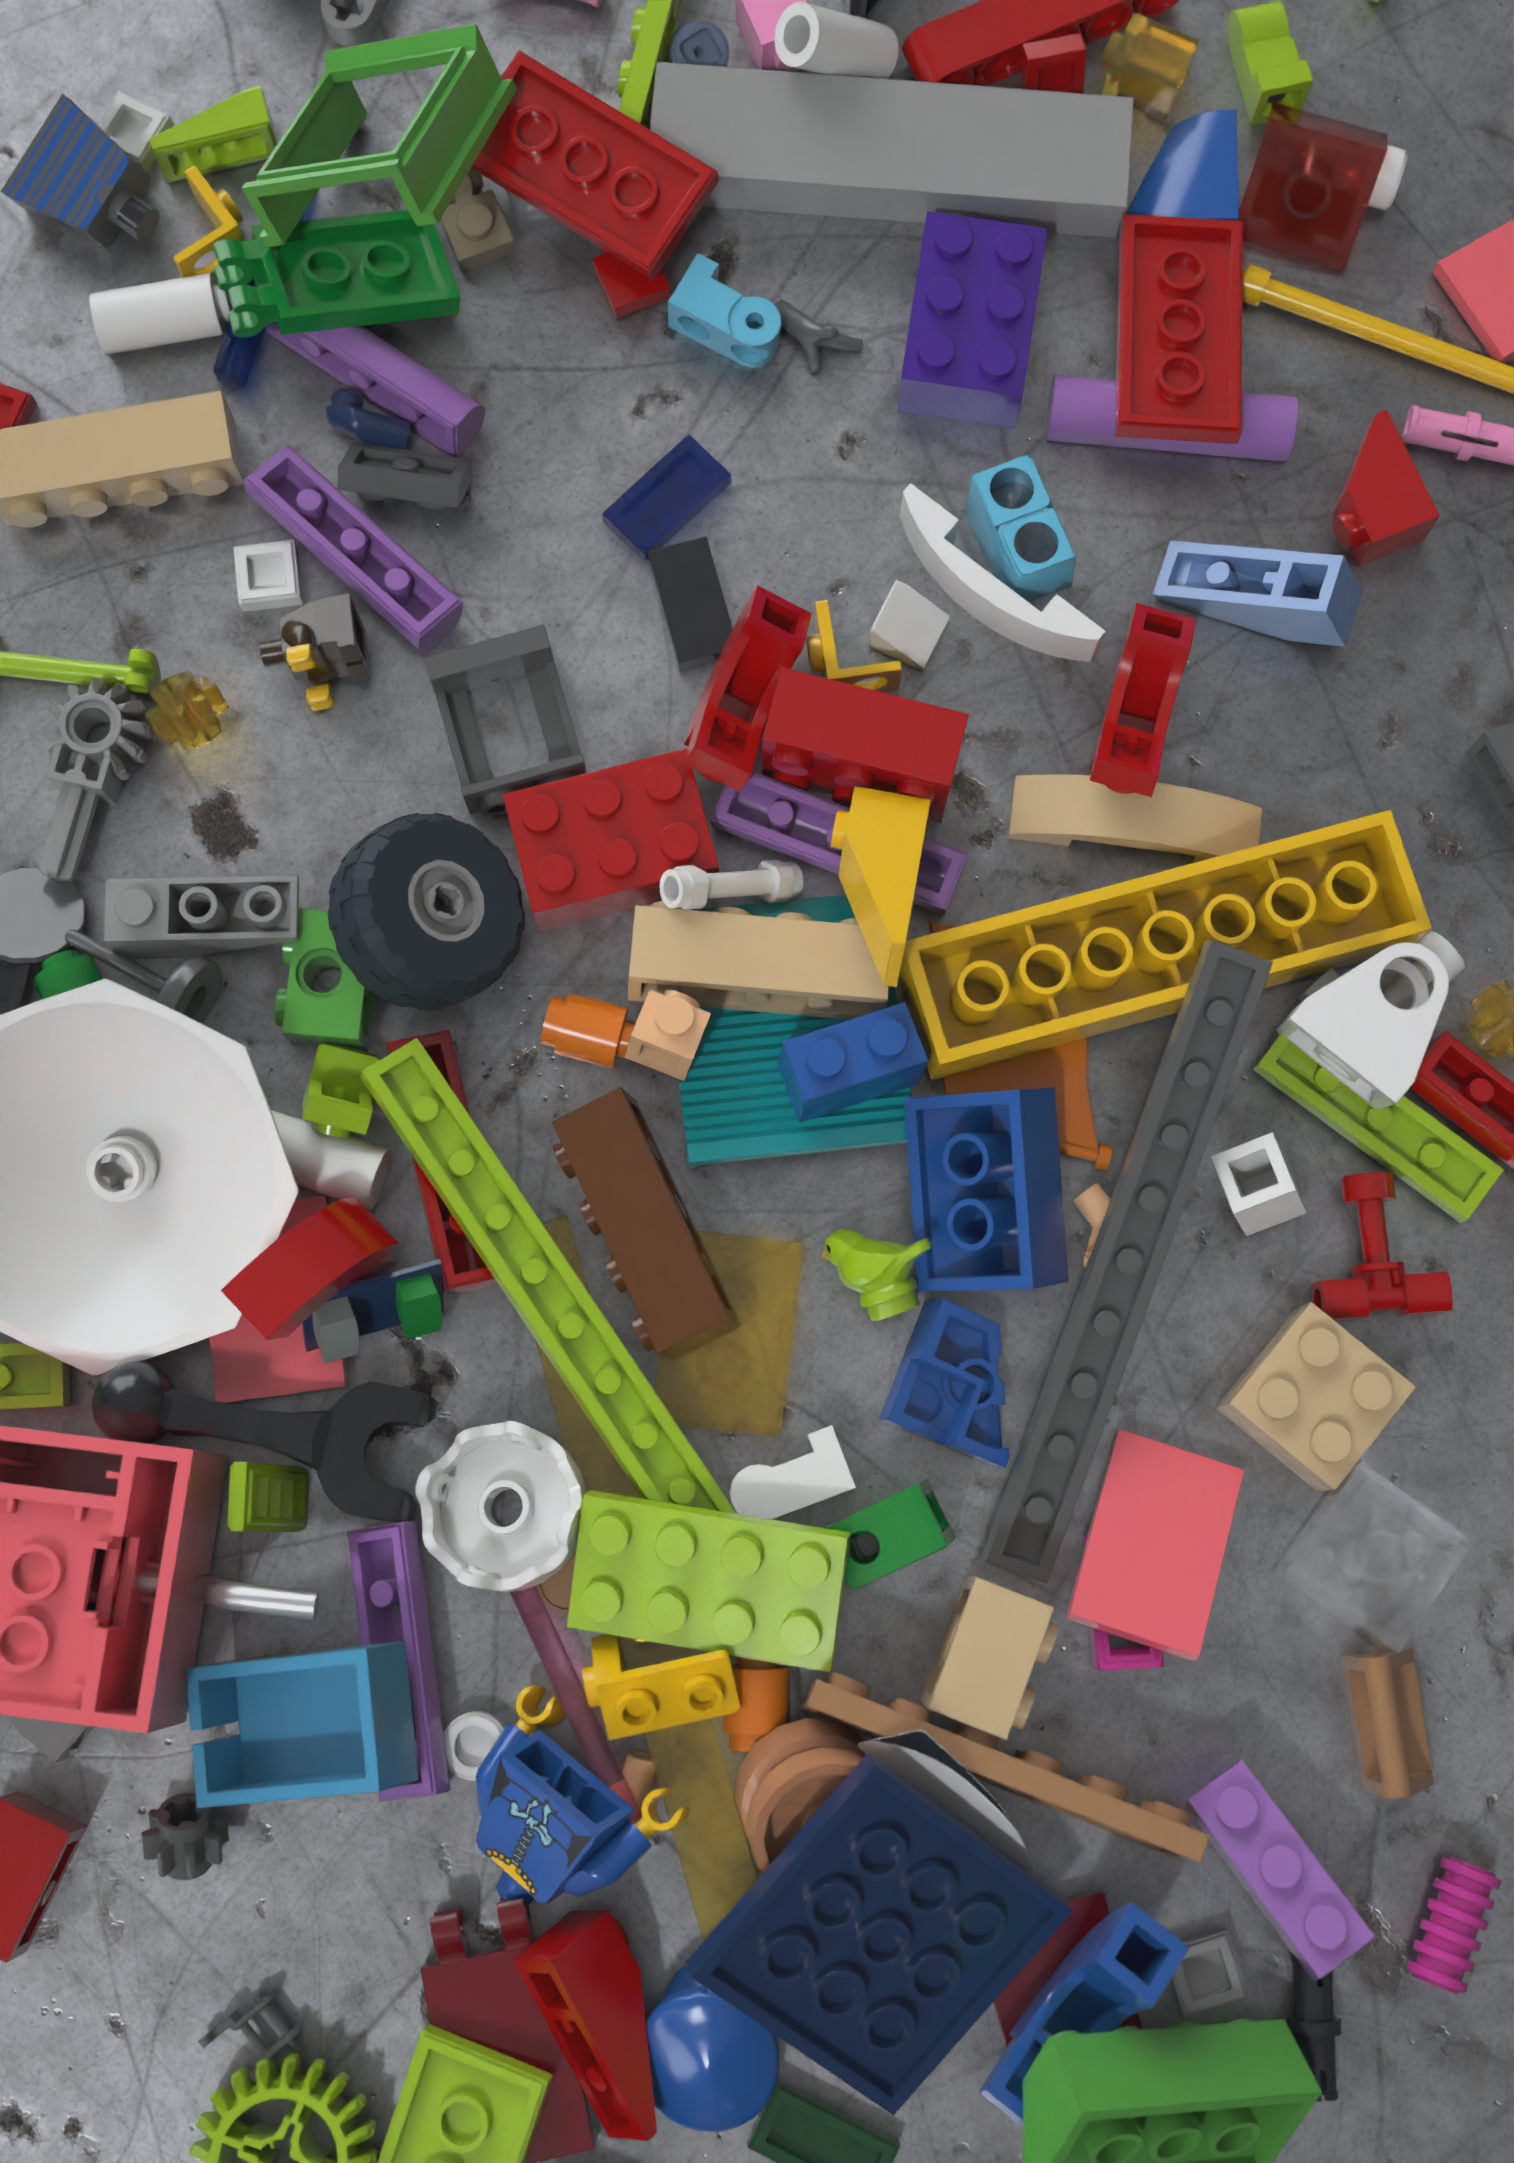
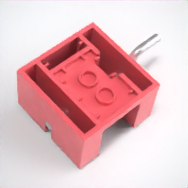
M0 1426V1715L141 1733H150L186 1722L188 1710L186 1668L195 1666L204 1604L243 1612L307 1620L316 1619L320 1601L319 1592L247 1584L217 1577L203 1576L210 1572L228 1456L193 1449ZM95 1603L96 1609L94 1611H87V1604Z

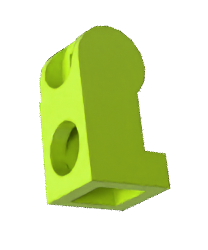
M1280 0L1231 11L1227 21L1228 45L1250 126L1301 114L1313 83V77L1307 59L1300 60L1294 38L1290 36L1289 21L1284 5ZM1286 93L1282 100L1276 103H1267L1270 96Z

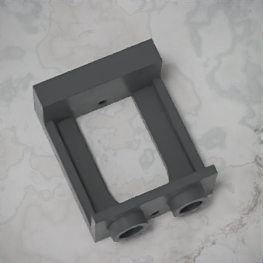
M544 624L424 657L461 783L462 795L470 814L482 812L485 816H494L506 813L502 794L587 773ZM527 677L548 749L549 761L542 765L495 778L488 767L468 693Z

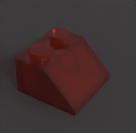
M1272 102L1239 206L1238 221H1243V241L1345 270L1387 152L1388 134Z

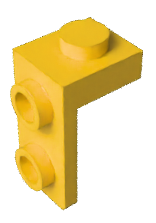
M607 1634L591 1638L593 1665L582 1668L584 1688L589 1707L600 1706L609 1741L732 1714L740 1710L731 1661L726 1650L713 1651L626 1671L618 1636Z

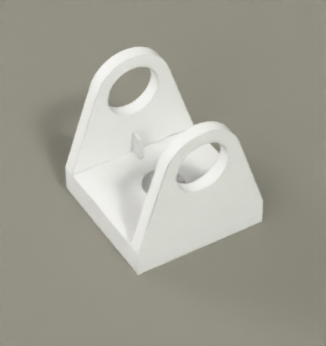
M1416 943L1392 945L1307 997L1288 1014L1276 1031L1376 1111L1396 1104L1415 1081L1448 993L1449 978L1446 967L1435 952L1423 945ZM1401 958L1416 959L1428 968L1433 981L1430 996L1422 973L1413 964ZM1383 971L1399 973L1408 980L1413 990V1003L1410 1009L1397 1008L1385 999L1380 987V978Z

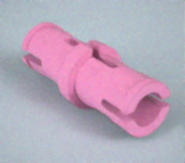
M1412 404L1403 430L1402 441L1404 444L1412 443L1454 453L1455 460L1468 462L1470 457H1476L1514 465V427L1481 420V413L1467 411L1464 416L1421 408L1419 405ZM1445 430V431L1455 432V433H1459V434H1464V435L1470 436V437L1488 439V440H1492V442H1485V441L1475 440V439H1471V438L1463 437V436H1459V435L1457 436V435L1447 434V433H1443L1442 431Z

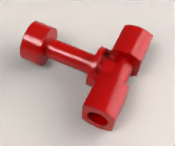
M1368 1172L1342 1177L1341 1186L1344 1205H1357L1364 1264L1351 1267L1352 1278L1321 1280L1311 1284L1312 1303L1334 1321L1363 1319L1369 1317L1370 1311L1396 1309L1398 1317L1442 1314L1452 1311L1453 1296L1448 1272L1405 1275L1404 1262H1390L1383 1202L1396 1199L1393 1173Z

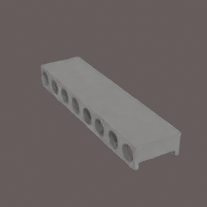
M657 62L650 130L718 171L720 181L702 207L924 224L927 211L1048 228L1047 233L1116 238L1122 213L1126 212L1134 98Z

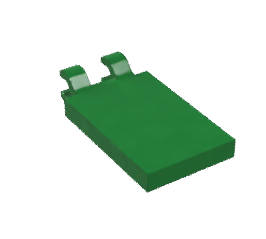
M408 210L299 221L286 243L280 246L263 247L258 238L264 229L262 225L252 226V240L224 239L214 243V251L219 264L214 266V273L219 290L228 291L233 311L228 312V318L233 335L236 337L256 335L272 322H277L281 335L344 327L459 315L461 297L435 224L416 226ZM254 279L256 287L247 284Z

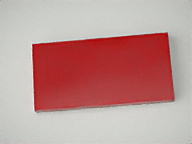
M518 50L501 76L502 80L513 78L517 91L471 168L644 276L654 280L720 181L718 171Z
M1122 215L1119 235L1115 437L1238 444L1242 433L1243 221Z

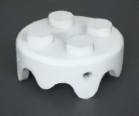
M514 1421L472 1427L460 1432L442 1458L426 1466L417 1479L415 1493L422 1513V1539L430 1554L437 1558L456 1577L458 1582L464 1585L498 1592L525 1590L541 1584L563 1568L575 1553L583 1495L587 1492L581 1470L570 1453L552 1437ZM514 1489L522 1499V1513L515 1523L510 1526L501 1527L492 1516L493 1501L501 1492Z

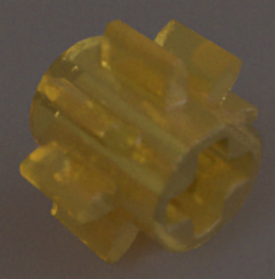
M180 672L164 679L152 690L151 696L157 707L147 711L145 716L158 738H164L167 745H172L178 741L182 749L191 750L209 743L221 733L223 725L217 714L229 709V705L215 682L210 683L207 676L196 680L192 672Z
M1503 979L1497 985L1492 983L1470 1000V1004L1479 1013L1469 1020L1468 1027L1475 1042L1487 1054L1498 1058L1507 1052L1514 1061V986L1511 988L1508 982Z

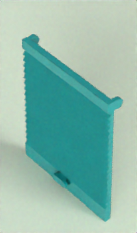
M846 895L795 899L780 903L765 902L724 906L743 909L753 916L776 917L782 913L794 912L808 915L813 921L839 923L844 919L856 918ZM721 907L704 908V909H694V910H696V911L713 912V910H715V909H717V908H721ZM889 986L888 1001L885 1008L898 1004L896 987ZM699 1007V1009L707 1011L711 1015L685 1081L678 1079L688 1169H696L697 1165L907 1143L904 1098L913 1097L911 1087L802 1123L798 1122L777 1066L782 1042L847 1021V1019Z

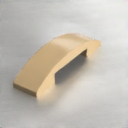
M1036 774L1018 775L1015 777L1008 838L1063 846H1069L1072 839L1193 855L1192 863L1259 845L1262 808L1234 798L1158 782L1152 797L1137 793L1122 794L1110 790L1104 784L1090 781L1091 775Z

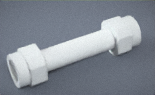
M764 860L758 864L757 870L706 873L694 865L677 866L674 869L666 870L660 880V895L664 904L669 908H682L684 910L701 909L707 904V899L757 895L769 903L786 902L789 899L797 898L803 888V874L800 867L795 862H782L780 860Z

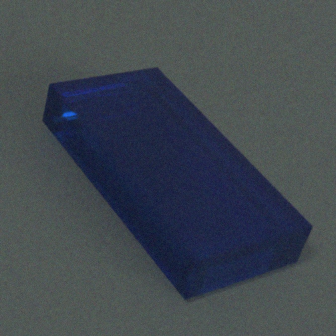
M688 434L602 513L603 523L639 558L646 562L648 561L647 551L662 548L731 484V473Z

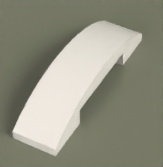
M910 483L902 494L899 516L905 534L925 569L959 606L988 628L1027 648L1064 659L1091 662L1098 653L1106 631L1058 594L1053 597L1042 612L954 546L959 519Z

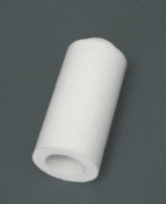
M796 2L784 10L776 25L775 49L780 60L787 66L827 75L887 79L895 68L898 58V41L892 28L884 23L805 2Z
M212 273L90 293L93 325L104 355L225 335L224 322L229 321L228 312L233 311L228 291L219 290L218 284L216 285Z
M271 1110L297 1186L339 1200L355 1196L369 1210L375 1206L388 1176L392 1158V1150L390 1148L353 1136L347 1138L329 1136L313 1129L310 1122Z

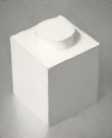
M1273 1132L1211 1156L1232 1212L1246 1236L1307 1213L1286 1159Z

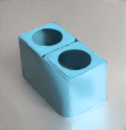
M1031 455L1018 457L972 475L966 515L993 576L1027 602L1072 586L1076 555ZM1016 482L1026 485L1033 494L1031 500L1023 507L1008 509L998 505L992 498L990 491ZM1033 522L1047 525L1057 548L1056 553L1051 559L1043 563H1030L1018 555L1014 546V538L1022 526ZM1001 525L997 532L995 527Z

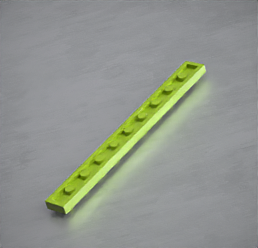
M418 1038L361 1072L360 1078L640 1497L647 1500L737 1514Z

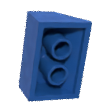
M1055 1088L904 1098L914 1243L928 1238L932 1245L927 1252L915 1261L917 1291L1035 1289L1069 1282Z

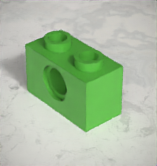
M299 908L298 940L283 942V962L290 965L287 989L279 988L277 992L275 1023L277 1026H282L283 1035L296 1046L317 1047L320 1042L325 1041L368 1052L375 993L369 992L359 983L352 971L343 963L335 948L336 944L332 931L329 929L327 911ZM329 967L341 969V980L336 988L326 993L313 991L312 983L318 972Z

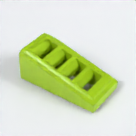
M261 85L241 91L150 138L154 155L166 182L169 183L187 179L184 171L193 165L203 175L266 160L278 144L272 117Z
M233 1462V1465L230 1466L227 1528H230V1531L299 1533L304 1531L307 1526L308 1470L304 1467L291 1465Z

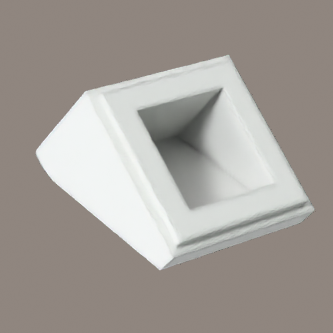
M896 580L870 630L868 646L920 671H924L950 620V616L912 587Z

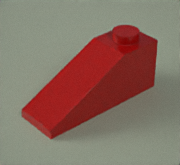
M609 1910L569 1911L515 1958L513 1962L608 2137L649 2141L657 2133L640 1968L628 1948L629 1938L625 1929L611 1916Z

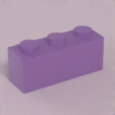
M1243 1760L1239 1761L1187 1801L1185 1807L1187 1811L1194 1815L1193 1819L1203 1833L1210 1835L1209 1841L1313 1982L1320 1980L1376 1937Z

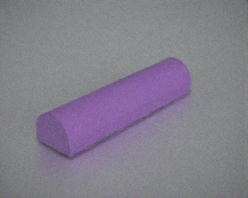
M272 322L266 326L267 333L352 390L358 392L391 416L409 421L410 429L452 457L460 458L481 429L485 417L484 406L363 326L289 335L280 334L277 322Z
M1054 375L1051 383L1047 440L1287 462L1296 434L1298 399L1296 396L1242 391V433L1238 444L1115 437L1116 380Z
M289 444L243 480L245 492L421 652H426L436 647L454 629L462 614L463 601Z
M752 771V775L741 792L725 785L712 815L711 826L839 874L842 850L830 848L837 810L849 812L850 808ZM924 837L913 903L945 915L963 871L968 853Z
M417 1521L399 1522L347 1531L361 1646L401 1641L406 1643L419 1780L380 1791L379 1800L381 1802L448 1792L451 1789Z

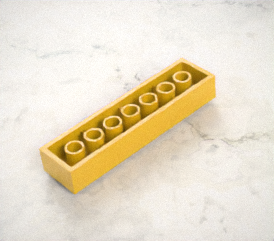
M1387 810L906 940L899 976L915 1028L928 1059L927 1068L931 1080L1178 1013L1205 940L1213 939L1273 962L1264 986L1265 989L1323 973L1330 968L1337 969L1366 961L1387 947L1398 943H1417L1432 930V926L1392 811Z

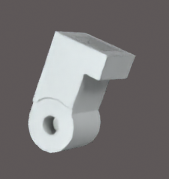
M831 1425L807 1434L806 1438L812 1453L775 1467L756 1464L747 1466L739 1471L733 1479L730 1489L731 1504L737 1514L774 1520L855 1489L854 1481L833 1426Z

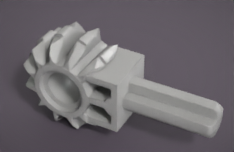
M93 677L87 694H83L76 685L68 684V696L72 700L67 705L60 702H49V710L59 721L42 726L43 735L49 741L54 742L53 746L48 750L51 760L46 777L61 792L38 868L41 874L54 880L73 881L76 878L98 801L116 805L123 780L129 781L130 774L125 764L130 759L136 763H147V754L138 744L154 739V732L151 727L143 723L144 719L148 716V710L140 700L131 701V692L126 686L119 683L108 691L107 686L101 679ZM104 722L111 723L110 731L104 739L96 743H87L88 733L94 726Z

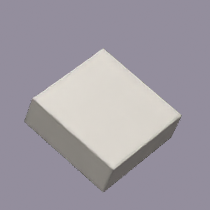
M118 91L98 124L146 173L156 158L152 150L150 138L174 126L170 115Z
M295 540L233 547L238 603L243 612L303 605L299 553Z

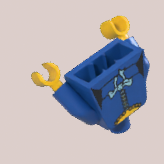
M538 1685L526 1687L518 1694L516 1711L520 1717L515 1726L510 1723L507 1724L479 1765L475 1776L479 1814L481 1816L476 1837L478 1848L503 1870L496 1887L499 1896L504 1901L524 1897L525 1906L530 1905L534 1898L538 1902L548 1904L564 1892L580 1897L615 1883L652 1847L649 1839L658 1830L677 1829L685 1823L689 1815V1806H683L674 1814L670 1821L664 1822L657 1814V1804L662 1797L672 1790V1788H661L647 1794L641 1808L643 1817L633 1824L630 1818L635 1809L540 1729L536 1731L538 1726L553 1728L560 1724L567 1711L566 1701L555 1696L547 1703L543 1713L538 1716L537 1704L546 1691V1688Z

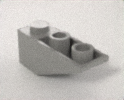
M298 875L106 879L104 942L114 951L129 959L188 958L298 940Z

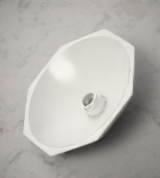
M107 978L0 1015V1332L92 1376L108 1372L121 1364L139 1362L236 1328L242 1313L220 1290L279 1238L299 1193L274 1117L247 1047L176 1010Z

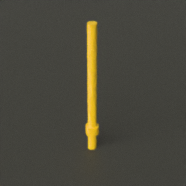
M1249 264L1247 269L1243 268V302L1258 307L1261 301L1514 394V367L1277 281L1270 278L1271 271Z

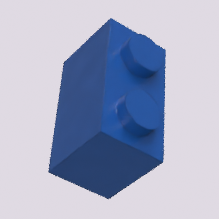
M906 1002L783 1041L777 1066L798 1122L802 1123L918 1085L927 1066L928 1059Z

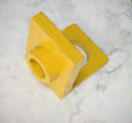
M193 165L184 171L197 203L216 229L176 254L173 258L182 277L212 273L213 277L216 278L214 266L219 265L217 258L211 264L201 269H194L195 264L204 254L214 250V243L224 239L245 241L238 225L244 220L227 191L221 189L215 193L196 166Z
M828 600L816 601L814 610L815 635L806 637L811 673L822 672V677L883 693L899 690L902 675L901 661L839 669ZM868 678H880L870 682H858Z

